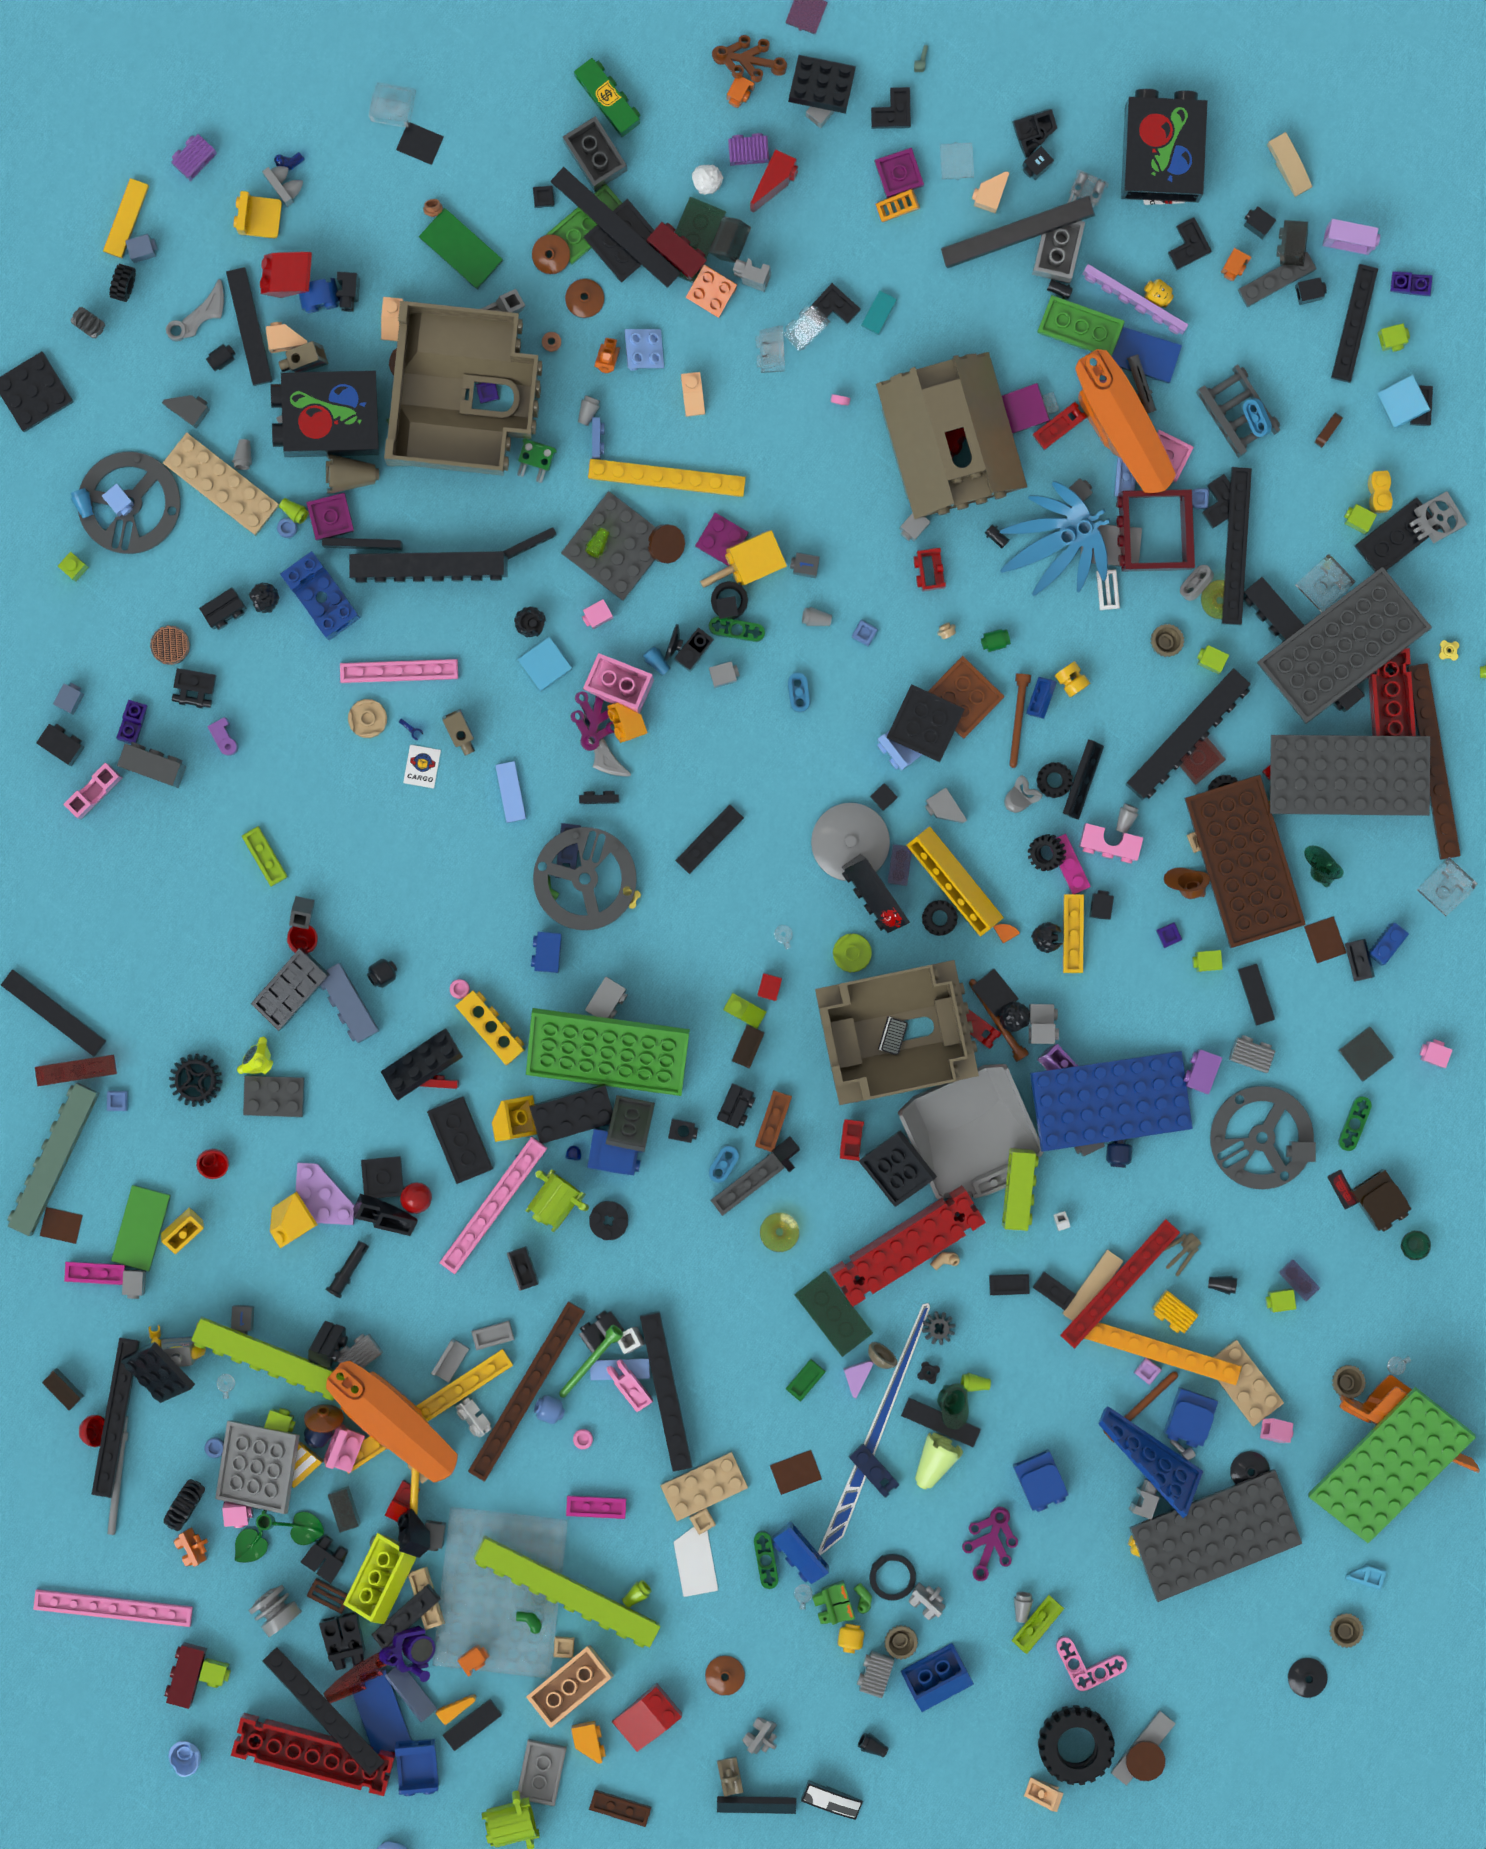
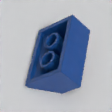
M792 1521L773 1536L774 1542L772 1544L779 1552L783 1551L786 1554V1561L791 1567H797L800 1571L798 1574L804 1582L809 1581L810 1584H813L829 1573V1565Z
M953 1643L901 1670L904 1680L921 1712L974 1685Z

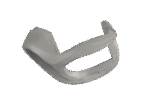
M1021 775L1016 779L1015 786L1006 795L1004 804L1007 810L1018 813L1032 803L1038 802L1043 795L1038 790L1029 789L1027 778Z

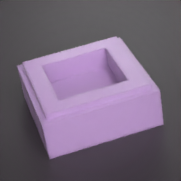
M1145 1357L1134 1373L1150 1385L1161 1372V1369Z

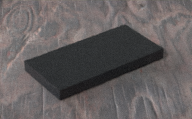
M1417 497L1355 545V548L1374 572L1381 567L1388 570L1429 538L1428 535L1418 540L1417 537L1422 534V531L1416 534L1413 531L1419 527L1418 524L1413 527L1409 525V523L1418 519L1414 510L1423 505ZM1426 510V518L1429 520L1432 516ZM1437 525L1432 526V528L1436 531H1438L1441 528Z
M464 1096L427 1111L456 1184L493 1169Z

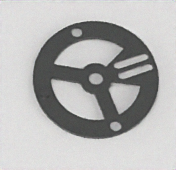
M121 452L107 456L96 463L85 475L79 490L86 488L90 492L92 510L93 502L109 505L102 497L106 492L96 491L99 482L107 474L119 468L136 467L143 469L147 473L132 490H124L128 497L134 499L135 505L132 507V511L126 516H117L106 531L97 522L94 511H92L93 515L82 518L79 512L78 514L85 531L100 546L116 553L136 554L156 547L172 532L180 513V493L174 477L158 460L138 452ZM158 480L165 495V510L158 525L146 535L139 537L134 515L142 508V497ZM170 507L176 508V513L174 515L168 514V509ZM118 520H123L119 546L114 549L112 543L116 523ZM131 521L133 527L127 550H122L126 524Z
M579 827L558 834L544 846L535 863L533 885L541 907L553 920L571 929L594 930L609 925L626 911L635 893L636 870L629 851L616 837L600 829ZM595 831L596 838L590 858L584 860L583 853L589 833ZM600 834H604L606 838L600 859L597 863H594L592 857ZM575 843L578 844L582 866L574 870L552 863L556 855L564 848ZM612 853L620 866L622 876L621 888L614 902L608 908L599 912L594 888L598 883V875L595 869ZM545 862L547 864L546 870L540 871L538 864ZM582 873L590 875L591 880L588 884L580 883L579 876ZM548 874L572 881L573 886L583 894L588 915L570 913L554 900L549 889ZM624 887H630L632 893L628 896L624 895Z
M1256 1086L1235 1093L1220 1106L1211 1125L1210 1145L1218 1166L1230 1179L1248 1188L1271 1189L1282 1186L1299 1175L1308 1162L1290 1161L1285 1166L1273 1146L1275 1143V1133L1273 1130L1284 1110L1288 1111L1296 1123L1298 1141H1314L1310 1117L1298 1100L1280 1089ZM1236 1096H1243L1244 1101L1242 1104L1235 1102ZM1256 1101L1274 1103L1263 1124L1254 1126L1250 1130L1248 1138L1225 1139L1227 1125L1234 1113L1241 1107ZM1265 1132L1268 1137L1267 1141L1262 1144L1258 1143L1256 1140L1257 1134ZM1239 1141L1244 1142V1146L1222 1160L1218 1159V1153ZM1245 1149L1249 1151L1248 1156L1228 1168L1222 1166L1224 1161ZM1256 1149L1264 1152L1275 1172L1270 1174H1254L1243 1170ZM1286 1171L1289 1174L1287 1180H1281V1172Z

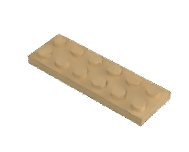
M187 432L163 462L165 466L255 536L279 507L277 502Z

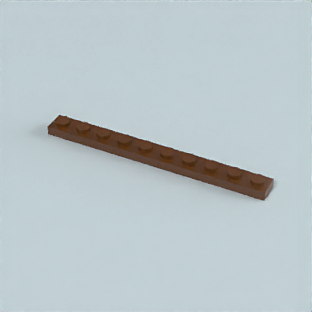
M1428 663L1408 666L1407 671L1411 672L1413 703L1418 735L1430 736V804L1440 860L1460 857Z
M568 1301L468 1470L469 1473L485 1482L585 1310Z

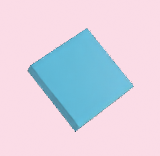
M1414 375L1378 393L1395 429L1431 410Z
M550 637L518 659L540 691L572 670V667Z

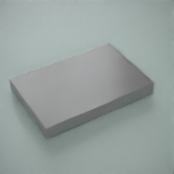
M1100 525L1098 529L1106 545L1108 565L1119 566L1118 556L1121 555V549L1117 545V537L1120 535V528L1114 525ZM1130 527L1131 563H1139L1142 528ZM1081 546L1080 557L1083 551V546ZM1093 548V555H1092V562H1091V564H1096V562H1095V556H1094V548Z
M528 1739L518 1786L521 1799L529 1797L530 1802L555 1806L567 1747Z

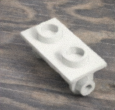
M466 1398L455 1407L458 1410V1416L468 1423L469 1430L474 1436L480 1438L492 1429L491 1423L483 1413L478 1417L475 1416L480 1409L472 1399Z

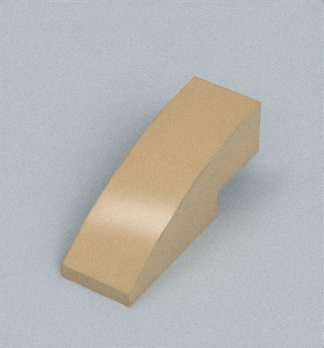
M1285 132L1269 141L1267 147L1276 160V166L1294 197L1312 188L1306 170L1287 133Z

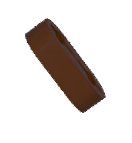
M1335 412L1314 443L1322 448L1343 417Z

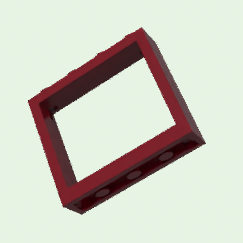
M1192 489L1165 490L1158 493H1144L1143 490L1122 491L1118 494L1116 507L1119 508V516H1117L1116 523L1117 527L1120 528L1117 545L1121 549V555L1118 556L1121 572L1192 570L1195 568ZM1180 497L1182 562L1131 563L1129 498Z

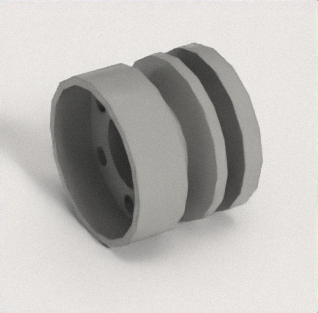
M283 1585L267 1591L248 1610L250 1614L260 1610L261 1613L254 1618L256 1621L263 1617L267 1619L261 1628L268 1637L278 1632L302 1612L295 1601L287 1605L284 1603L289 1596L288 1592L279 1597L278 1594L285 1589Z

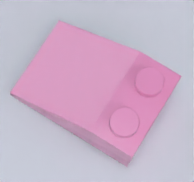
M598 653L583 689L611 704L618 702L640 714L654 678L651 673Z

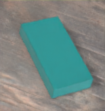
M879 291L861 326L879 335L897 299Z

